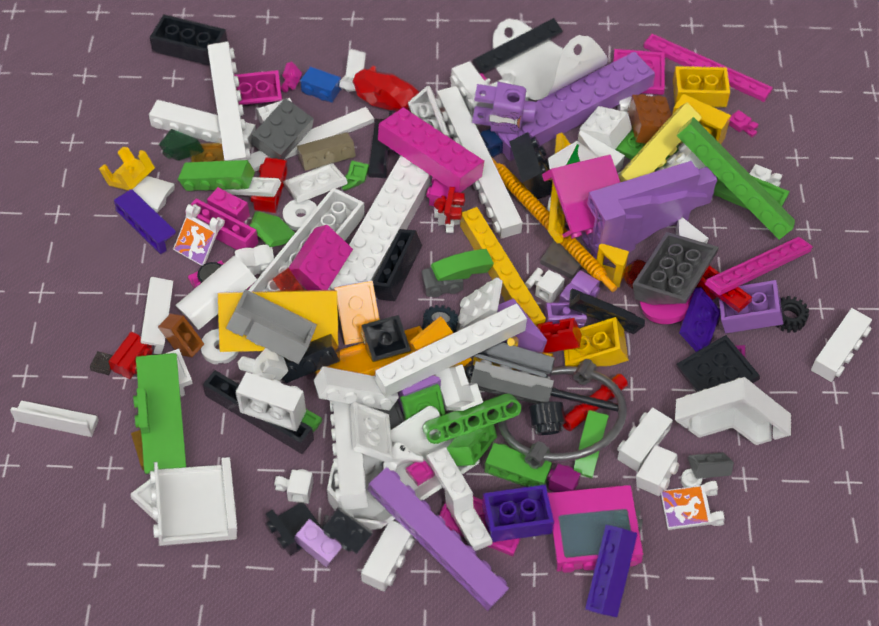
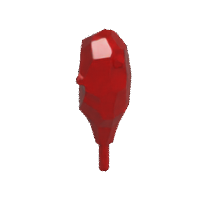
M374 65L370 69L363 68L353 78V84L358 97L367 101L372 106L387 110H395L397 112L404 107L411 112L408 102L420 93L411 83L392 73L378 72Z

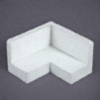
M462 364L453 365L434 374L441 379V394L446 410L463 411L483 403L477 383H468Z

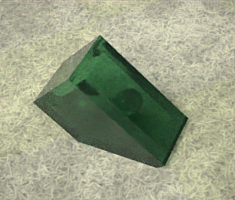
M173 129L159 143L165 157L178 161L204 152L198 139Z

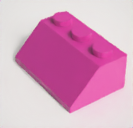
M278 70L234 75L238 76L239 87H236L241 93L242 101H239V105L282 101Z

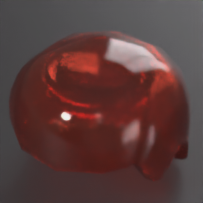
M637 259L628 264L624 269L625 282L632 289L634 281L646 264L643 260Z

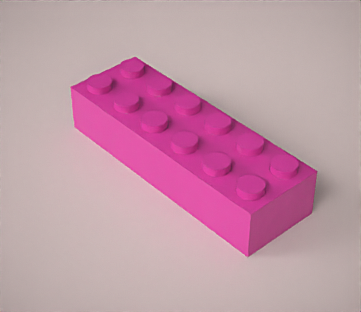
M404 107L379 123L378 140L447 187H455V192L461 193L482 177L483 159Z

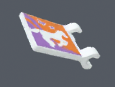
M188 204L186 218L173 250L200 265H204L217 233L223 227L225 220L217 217V219L212 217L210 225L196 218L201 207L196 204L193 206Z
M716 481L707 482L701 486L663 490L661 492L668 530L703 525H724L723 511L710 514L707 496L717 495L718 487Z

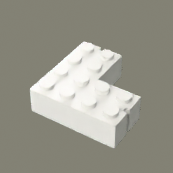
M745 377L676 399L675 421L688 428L690 432L699 438L734 428L752 443L759 445L772 441V425L773 439L776 440L791 435V414Z

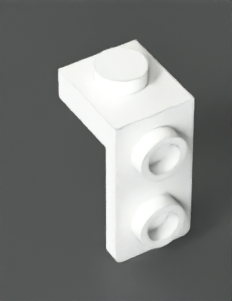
M354 49L349 50L346 75L340 80L339 87L345 88L346 91L350 92L356 91L353 78L365 66V52Z

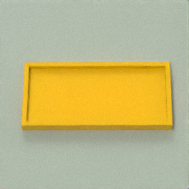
M337 290L252 292L317 324L310 342L332 334L338 345ZM218 292L220 352L263 351L265 347L255 345V343L246 339V335L240 336L226 329L244 292Z

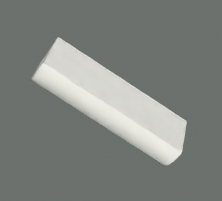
M233 256L178 302L176 307L194 328L199 330L218 314V292H244L257 279L241 260Z

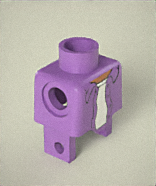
M498 82L497 87L477 84L474 101L494 105L493 109L475 106L472 123L489 125L493 132L518 134L521 130L522 122L534 123L537 102L525 100L526 88L523 86Z

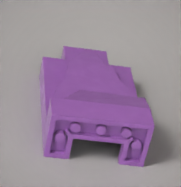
M688 161L591 191L588 195L587 205L595 217L593 233L587 235L586 232H583L582 240L586 247L591 249L590 254L595 259H597L600 244L631 252L635 249L636 244L659 229L677 224L678 220L682 217L687 221L691 210L711 203L717 177L708 167L698 169L692 161ZM604 256L603 264L611 262L606 256Z

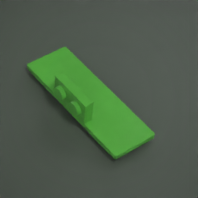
M169 353L136 357L138 388L137 395L133 396L134 407L138 408L139 414L135 415L136 428L140 427L142 434L145 474H150V471H154L155 462H157L158 470L186 468L177 354Z

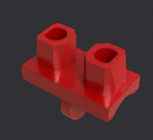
M450 186L447 200L445 196H441V198L434 201V207L438 210V213H443L444 211L446 216L445 224H451L452 219L461 220L462 207L454 206H464L465 193L455 192V187Z

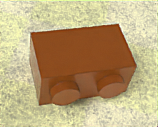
M170 314L158 326L175 350L179 349L182 356L193 357L204 345V342L183 315Z

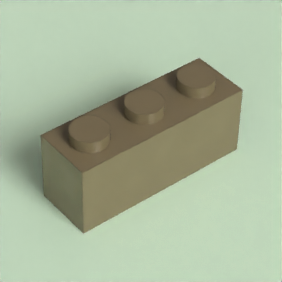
M348 132L297 146L299 161L305 171L356 157L354 142Z

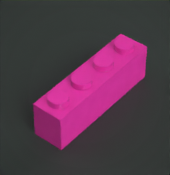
M197 198L191 203L192 206L196 204L201 207L196 218L210 225L212 217L216 219L220 217L225 220L215 239L236 250L254 248L258 244L256 229Z

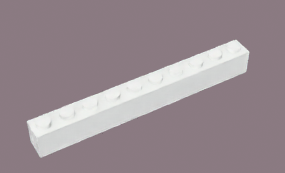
M457 86L437 91L436 100L453 140L484 160L483 175L473 183V186L479 192L480 202L485 204L488 218H491L493 221L495 233L498 232L501 239L521 233L523 222L475 123H472L473 119Z

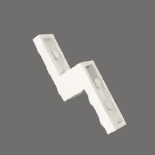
M445 447L428 454L427 460L445 490L446 506L469 546L477 551L491 545L492 538L473 508V492L447 448Z

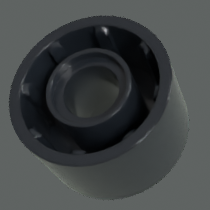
M544 402L529 407L531 427L536 430V434L544 436L562 432L563 425L566 423L563 402Z

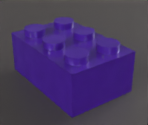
M546 485L483 493L482 507L487 531L492 538V542L552 534L554 519Z

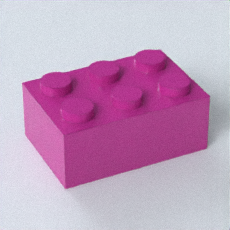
M330 226L316 227L287 269V272L307 290H328L353 251V248Z

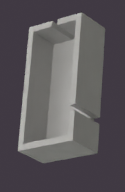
M245 289L226 329L240 336L244 334L247 336L246 339L251 342L257 343L299 364L308 349L317 324Z

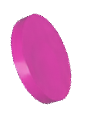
M694 291L688 301L681 304L652 305L640 301L642 312L647 319L658 324L680 322L685 318Z

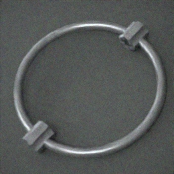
M585 359L581 361L578 367H553L551 376L573 374L574 380L581 385L590 383L593 378L607 386L618 402L619 412L615 425L603 439L587 448L569 453H550L549 447L540 441L533 443L531 448L524 446L511 435L506 420L498 422L504 439L515 450L526 455L525 463L531 468L538 469L542 467L545 461H571L592 455L611 443L623 428L627 415L624 395L611 379L596 372L597 366L591 360Z

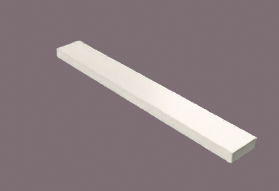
M364 107L311 129L298 145L345 132L350 133L374 123V118L368 109ZM297 146L285 159L298 154ZM261 151L250 154L251 159H248L256 172L260 170V165L264 164L265 157L268 156Z

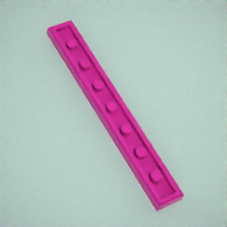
M654 34L649 36L643 48L652 52H664L665 58L685 67H726ZM727 67L729 87L765 102L773 87Z
M800 237L794 238L708 278L705 285L718 295H722L811 252L813 246Z

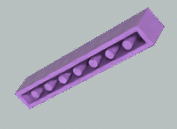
M386 467L368 484L367 491L488 611L509 589L506 586V581L501 576H496L491 571L490 565L484 560L481 561L476 556L475 550L471 546L465 545L460 540L459 534L454 530H450L445 525L444 519L439 515H435L430 510L431 508L428 503L420 500L415 495L416 493L412 487L405 485L394 470L390 471Z

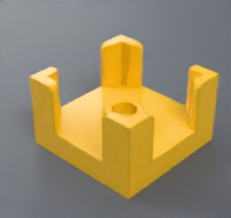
M122 147L118 151V155L124 164L113 174L106 164L102 165L99 171L109 186L130 190L135 188L155 167L145 151L140 150L139 159H135L128 147Z

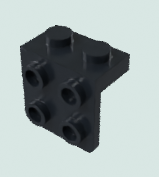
M302 502L279 516L276 515L273 509L265 514L267 520L265 523L266 528L271 534L274 533L281 549H285L290 556L303 549L296 543L294 538L309 519L322 529V526Z
M337 507L331 516L325 515L323 518L322 529L324 534L332 540L334 538L337 539L348 552L353 551L357 554L373 534V531L340 507Z

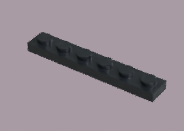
M555 18L474 58L472 63L479 73L485 74L561 35L563 30Z

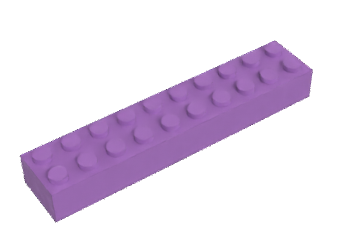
M634 51L536 101L534 123L522 122L521 130L518 134L495 132L503 141V154L509 161L515 159L509 141L526 132H529L532 137H536L539 144L542 145L556 138L557 134L565 133L585 123L598 106L612 109L619 105L621 100L631 97L632 94L638 95L648 90V88L654 85L655 72Z

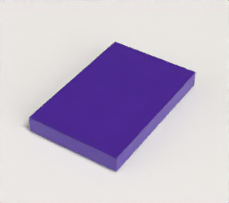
M701 287L694 290L679 332L696 352L710 344L721 313L717 305Z

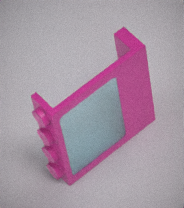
M631 485L548 493L554 519L553 537L557 558V571L569 573L576 569L594 570L606 525L637 533L630 566L642 563L643 551Z

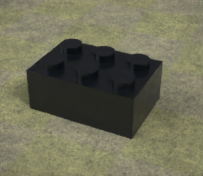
M529 132L509 141L522 183L537 199L552 192V180L544 181L542 177L543 173L550 170L549 161L545 158L547 155L545 148L540 146L537 138L532 137Z

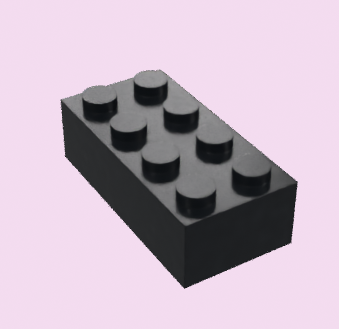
M165 14L162 15L150 36L153 52L210 66L207 45L228 42L226 29Z

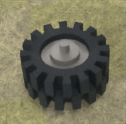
M435 305V308L431 306L429 310H425L422 328L425 329L441 316L452 332L455 333L458 315L455 314L456 311L454 309L452 311L450 307L446 309L445 305H441V307Z

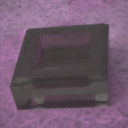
M97 351L89 367L90 370L109 375L111 368L108 361L113 355Z

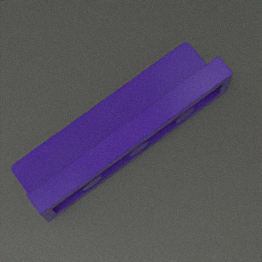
M130 189L114 199L116 212L160 255L166 252L165 241L174 236L176 231L134 190Z
M610 525L605 526L585 607L586 610L611 617L618 616L637 538L636 532Z

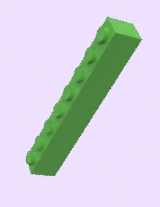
M694 117L679 129L677 137L779 240L794 228L795 220Z

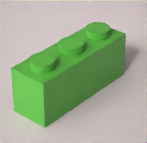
M493 443L485 463V473L525 487L546 485L552 462L545 461L542 467L534 469L525 463L526 455L509 448L505 444Z

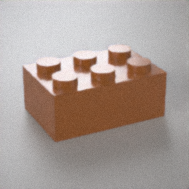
M632 94L627 112L636 143H647L672 114L666 97Z

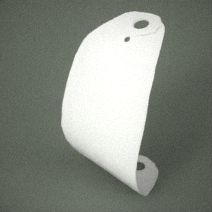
M507 19L499 23L493 36V49L532 28L519 20ZM507 27H511L514 32L510 38L504 34V30ZM578 35L571 39L564 48L557 46L549 40L496 69L502 78L506 71L512 69L516 75L514 85L525 87L530 99L541 100L607 64L608 58L602 48L591 37ZM577 44H580L582 47L579 55L574 54V47Z

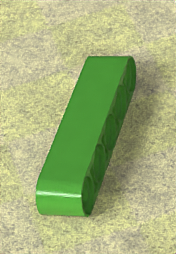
M504 394L483 401V403L466 410L454 411L431 419L423 425V433L430 443L438 444L513 418L520 413L521 405L512 394ZM514 402L511 408H506L509 403ZM495 409L493 414L487 415L489 410ZM475 415V419L469 422L468 419ZM457 422L455 427L449 428L451 423ZM438 429L435 434H429L431 430Z

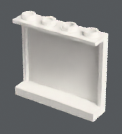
M230 457L221 458V465L158 470L157 462L154 463V471H150L151 484L155 483V488L151 489L152 501H156V506H153L152 509L153 519H157L158 522L157 525H154V538H159V546L237 539Z

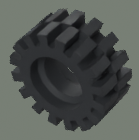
M787 296L786 299L784 297L781 298L783 324L776 325L777 328L781 326V331L787 329V333H790L791 330H793V333L797 332V330H802L809 317V308H806V303L802 305L803 300L797 301V297L791 299V296ZM791 311L797 315V318H789L783 312Z

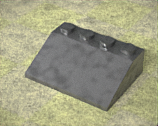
M666 232L633 283L635 299L652 305L686 303L718 252L719 247Z

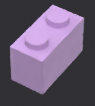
M309 519L294 539L300 547L327 567L341 550L342 546L335 539L332 540L327 537L323 532L324 530Z

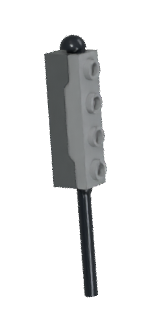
M486 360L476 361L475 365H468L464 369L468 380L472 376L470 383H477L479 390L500 396L512 394L517 400L532 404L549 402L550 396L616 412L619 409L617 403L556 389L553 387L554 380H550L551 377L549 376L548 378L538 377L521 370L519 372L511 370L512 368L508 366H494L492 362Z

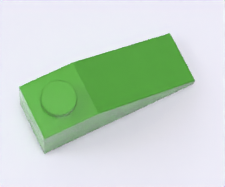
M494 424L458 436L451 442L447 450L457 466L476 464L497 438Z

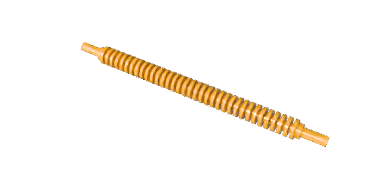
M492 158L505 187L548 230L550 212L504 164L497 163ZM571 236L563 239V242L560 244L592 277L602 281L611 292L617 290V286L607 277L606 269L577 239H572Z

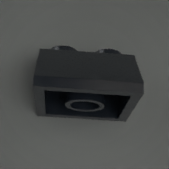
M399 315L361 325L360 334L372 362L411 352Z

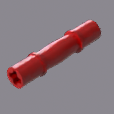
M619 373L611 378L621 391L628 386L626 378ZM602 384L601 388L589 397L608 401L609 399L612 400L615 395L607 386ZM583 403L574 406V409L565 415L566 423L563 427L568 431H572L583 421H586L589 410L595 412L600 407Z

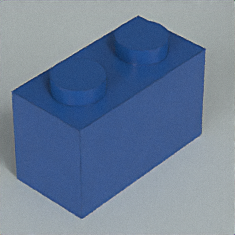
M309 67L301 79V91L307 95L333 103L341 91V87H339L341 77Z

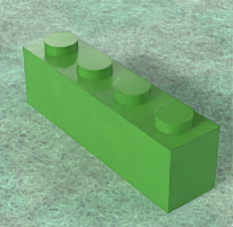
M248 160L184 163L178 180L186 191L216 190L217 188L222 190L249 189L255 171Z

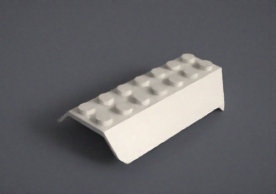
M433 406L426 407L391 430L392 442L401 443L413 453L424 457V460L430 467L427 455L445 447L447 448L455 438L438 444H432L427 440L423 433V425L431 419L440 417L438 410ZM438 429L431 430L429 434H435ZM364 454L367 488L368 484L382 472L383 461ZM480 459L475 465L457 467L461 474L479 464ZM415 462L400 465L396 473L405 485L413 488L416 493L415 495L420 500L426 499L443 487L436 474L417 486L406 472V468ZM333 463L327 492L328 501L333 509L336 510L337 507L342 509L341 502L336 500L335 490L339 489V486L336 487L334 474H337L338 471H335ZM368 491V507L344 510L370 530L382 528L395 519Z

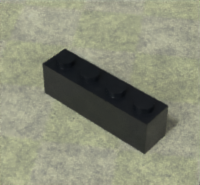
M399 229L373 281L374 291L378 300L396 301L422 247L416 230Z

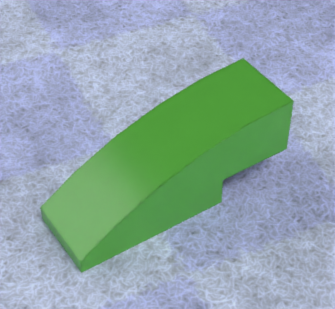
M480 249L444 258L432 263L431 268L438 281L469 279L472 274L487 273L494 263L487 249Z
M588 411L578 450L587 448L603 439L608 415ZM599 451L587 457L576 459L573 470L581 473V476L593 478Z

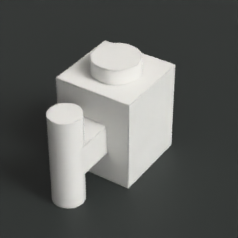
M537 268L525 285L527 288H531L535 284V296L548 303H553L563 290L565 278L550 270L542 277L543 270Z

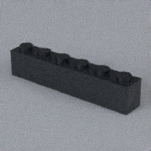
M214 370L203 383L206 397L300 454H303L313 442V428L302 421L297 431H293L241 413L236 396V390L240 384L220 372Z

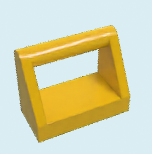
M600 244L596 260L606 269L607 277L617 287H620L629 251ZM604 256L615 264L616 268L603 265Z

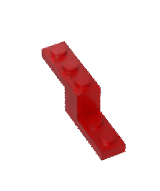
M710 265L696 288L701 287L711 300L718 297L738 313L752 302V296L740 287L718 295L706 286L705 283L708 278L719 274Z

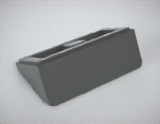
M724 452L688 456L691 469L697 479L730 476L732 474L734 462Z

